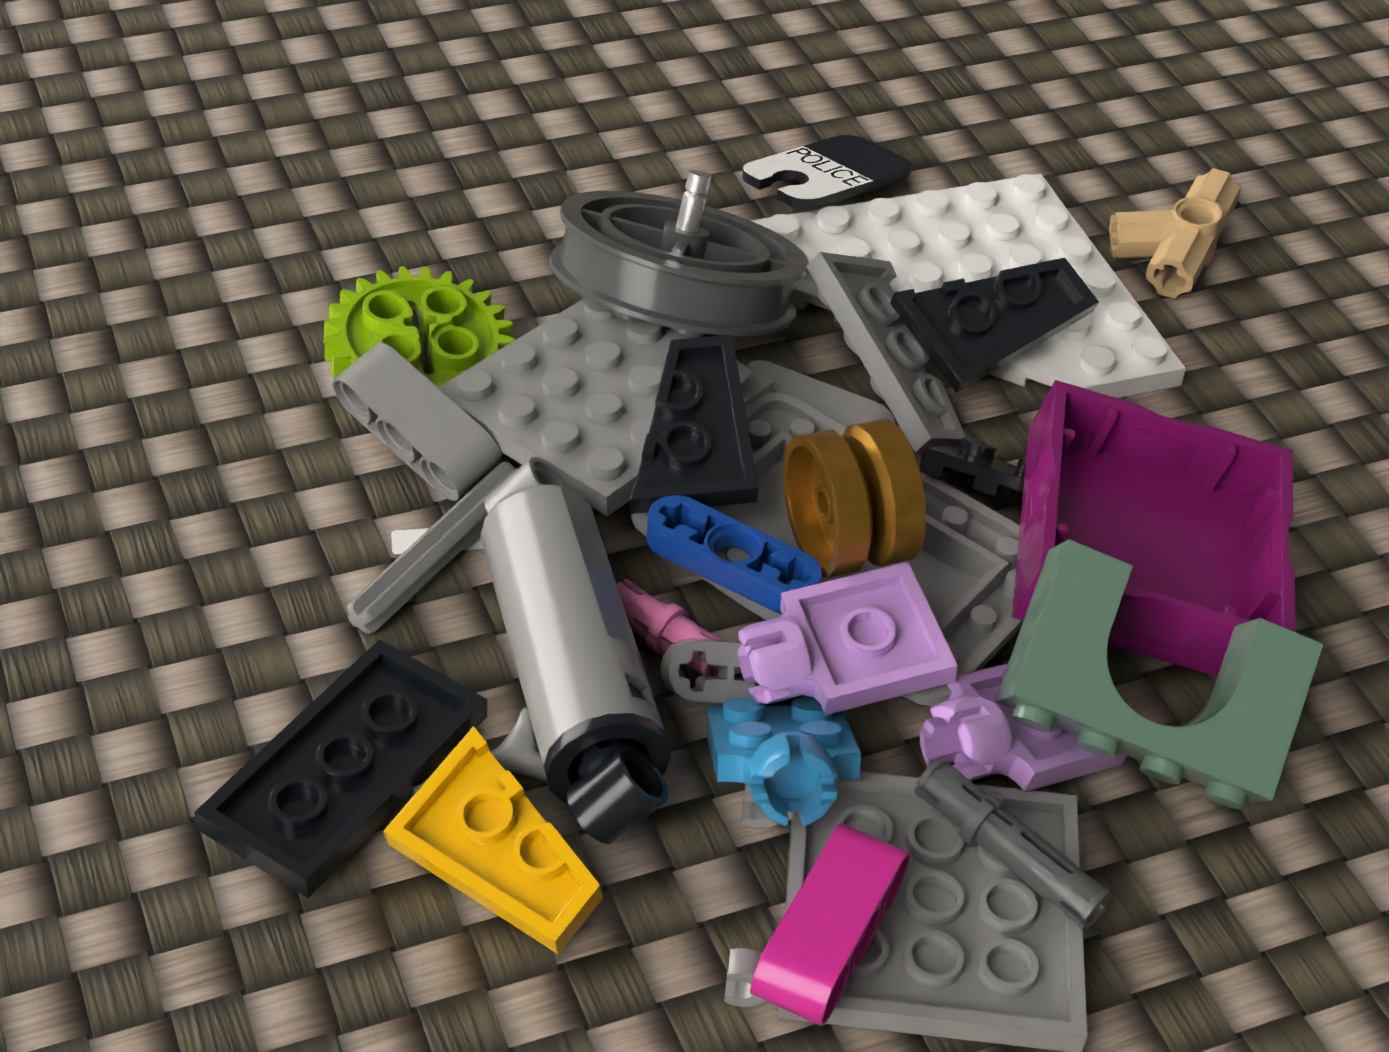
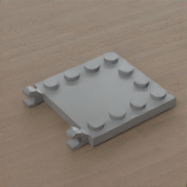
M860 771V780L835 782L838 791L836 801L825 815L815 822L802 826L798 812H787L789 820H791L785 913L833 831L840 823L910 853L907 871L899 891L826 1024L1065 1052L1083 1051L1087 1039L1083 930L1068 918L1063 911L1009 870L994 855L988 853L980 845L971 847L959 836L960 829L951 823L936 808L934 809L914 793V788L918 786L916 784L919 779L918 777ZM975 784L987 794L998 793L1008 802L1007 810L1080 868L1077 795L1032 790L1024 792L1022 789ZM745 785L741 824L760 829L777 825V823L762 814L753 800L750 787ZM747 948L730 949L724 997L725 1003L739 1007H752L766 1001L750 993L752 979L762 955L761 952ZM778 1006L777 1018L811 1022Z

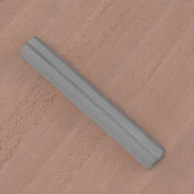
M502 462L497 465L348 603L349 622L354 627H359L365 634L377 631L482 531L484 519L488 515L484 499L518 468H514L509 462Z

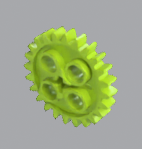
M400 266L398 278L392 279L384 271L378 270L375 284L363 278L356 279V292L342 289L340 291V304H330L329 319L324 321L325 361L332 362L331 375L333 378H336L374 345L382 342L396 350L436 387H440L515 341V338L512 337L513 323L512 321L504 320V305L490 306L492 293L489 290L477 294L472 293V279L465 280L459 285L453 284L451 271H446L439 279L431 278L430 269L426 266L422 268L419 276H411L405 266ZM412 309L416 311L419 322L418 329L412 326ZM421 352H422L423 355H427V358H426V371H427V374L424 373L423 368H422V365H421V361H420Z

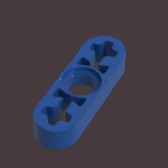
M681 495L665 496L656 500L649 508L646 541L654 553L776 613L782 614L780 610L782 592L821 583V566L808 553L692 498ZM735 547L745 551L750 557L741 562H730L720 558L716 552L722 548Z

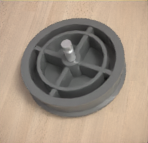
M692 169L688 173L685 185L687 191L684 192L682 200L628 191H591L567 198L562 203L560 216L566 225L563 242L552 251L550 267L556 277L569 288L600 305L612 309L616 316L624 320L652 322L671 327L673 331L689 337H703L705 334L763 336L781 332L793 324L796 308L791 301L795 282L806 275L808 271L806 266L809 264V261L798 246L780 234L740 216L705 206V194L708 193L712 175L704 171Z

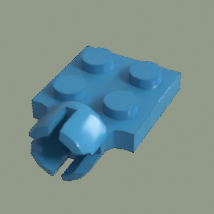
M814 697L795 699L791 702V706H764V704H758L751 698H733L726 700L723 706L706 707V736L717 782H739L748 785L751 789L753 800L762 814L777 824L788 826L789 817L787 812H798L802 826L815 822L823 817L836 801L838 793L835 785L836 781L860 780L861 752L844 712L840 711L825 715L821 704Z

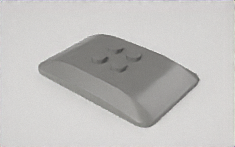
M769 392L745 407L758 482L757 502L712 506L711 508L798 549L789 523L784 497L783 464L786 447L794 436L826 430H834L841 436L847 426L797 397L787 393ZM920 472L926 499V533L923 547L917 556L912 560L884 566L872 565L867 560L860 571L829 578L821 577V583L909 562L957 662L956 676L979 671L1018 632L1023 624V620L1012 618L1020 525L940 479ZM648 512L631 514L635 528L646 536ZM735 547L722 548L716 552L720 558L730 562H741L750 557L745 551ZM698 575L764 620L778 618L782 615ZM948 684L902 695V697L920 705L933 706L947 701L952 691L948 688Z

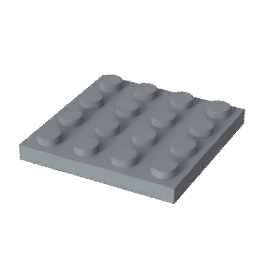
M585 297L438 388L492 436L502 453L522 465L531 457H539L552 465L570 490L580 495L592 508L608 516L629 502L633 484L637 479L642 460L645 437L649 433L655 409V399L670 341L694 337L679 334L673 331L671 327L648 321L632 322L616 316L612 309ZM737 361L744 407H747L765 393L775 392L774 380Z

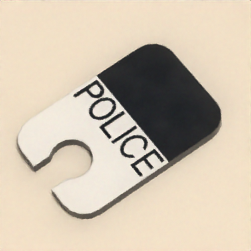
M839 135L749 162L743 166L742 178L747 184L759 190L770 187L773 183L781 180L802 182L804 184L789 185L777 189V199L795 208L815 209L906 180L911 176L912 163L908 159L862 137Z

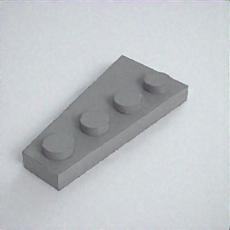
M819 252L806 266L817 285V295L822 303L833 312L844 331L843 338L845 343L859 356L871 377L870 384L873 390L888 405L898 422V427L903 432L910 446L916 453H925L927 447L948 444L960 445L965 434L941 380L927 373L924 365L930 359L929 355L915 336L910 333L909 328L890 304L893 296L890 282L897 276L891 261Z

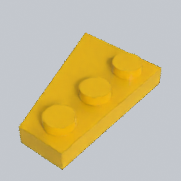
M474 726L383 831L389 846L558 955L603 899L600 884L551 822L547 823L525 796L523 787L509 770L505 771L490 752L487 742Z

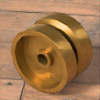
M882 419L847 426L841 436L834 430H826L791 438L785 450L783 464L784 497L788 519L798 549L808 553L818 561L822 569V577L829 578L860 571L867 560L872 565L884 566L912 560L917 556L923 547L926 533V499L921 473L912 447L897 425L889 419Z

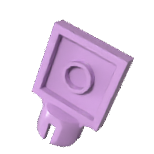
M909 562L782 592L780 605L782 615L780 617L750 624L738 631L739 641L742 643L738 647L741 673L746 683L757 682L760 685L748 688L752 698L758 704H770L805 695L814 697L821 704L825 715L952 683L956 680L957 662Z
M1008 664L957 675L955 682L948 683L947 685L952 691L949 699L933 705L930 708L933 717L926 719L920 728V747L927 766L938 758L944 757L949 763L954 762L955 765L952 766L970 781L993 774L1007 775L1024 792L1120 766L1127 756L1121 752L1117 753L1116 758L1096 755L1076 745L1078 735L1057 726L1053 727L1052 732H1043L1014 721L1012 719L1014 709L995 702Z

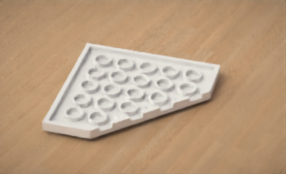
M1024 174L1016 178L985 183L975 182L967 186L942 190H926L917 194L893 198H876L868 202L843 206H827L819 210L788 215L777 214L769 218L751 220L790 240L804 252L809 263L819 252L891 261L897 275L890 282L893 293L914 289L915 293L941 288L943 282L964 278L966 283L998 276L1001 270L1066 258L1099 301L1095 310L991 372L989 375L1024 387L1029 379L1051 387L1054 381L1058 380L1115 398L1182 385L1186 370L1185 366L1042 174ZM808 271L802 279L795 282L791 301L796 308L805 310L809 303L831 310L819 299L816 292L817 285Z

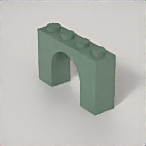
M1070 539L1049 549L995 702L1014 709L1012 719L1029 728L1043 732H1052L1053 727L1057 726L1078 735L1076 745L1096 755L1116 758L1117 753L1121 752L1142 761L1139 770L1150 777L1172 784H1180L1182 778L1205 787L1203 797L1219 805L1243 810L1245 803L1272 801L1323 643L1262 618L1236 625L1233 629L1214 689L1203 709L1193 719L1179 727L1152 722L1136 713L1122 699L1113 684L1107 661L1108 638L1133 565Z

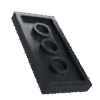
M379 639L194 812L197 830L309 898L413 793V787L423 783L440 766L473 726L477 728L488 717L487 698Z

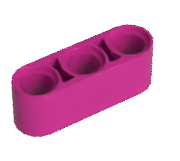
M840 823L833 831L766 945L756 967L750 993L823 1027L836 1008L890 909L907 871L910 853Z

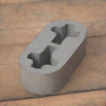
M698 638L683 639L671 645L663 655L660 666L662 680L667 689L683 699L707 703H724L726 700L733 698L753 699L748 688L756 687L755 683H746L743 678L734 677V668L740 667L738 647L742 645L741 641ZM697 651L699 661L719 666L718 676H699L695 681V687L690 688L689 679L679 676L678 669L680 664L690 663L693 652Z

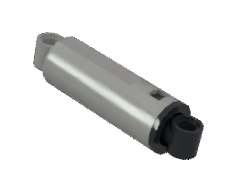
M531 457L484 499L488 515L484 519L481 541L550 791L562 802L569 804L572 814L590 836L601 843L611 844L666 803L669 795L663 775L666 773L670 762L671 752L592 508L580 495L570 490L552 465L539 457Z

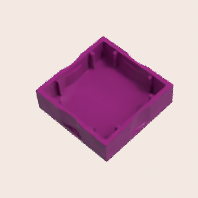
M1055 380L1028 432L1012 618L1024 621L1049 549L1070 539L1133 565L1108 638L1109 646L1218 677L1233 629L1236 625L1262 618L1296 632L1295 572L1288 548V533L1293 518L1292 450L1209 425H1198L1174 420L1148 410L1141 405Z

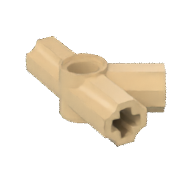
M1212 168L1207 174L1197 175L1188 194L1175 204L1174 210L1116 212L1115 215H1111L1109 225L1110 250L1113 260L1152 258L1148 264L1146 280L1153 284L1157 294L1176 299L1178 295L1184 292H1191L1203 267L1209 265L1214 259L1217 241L1239 200L1241 187L1232 180L1230 172Z

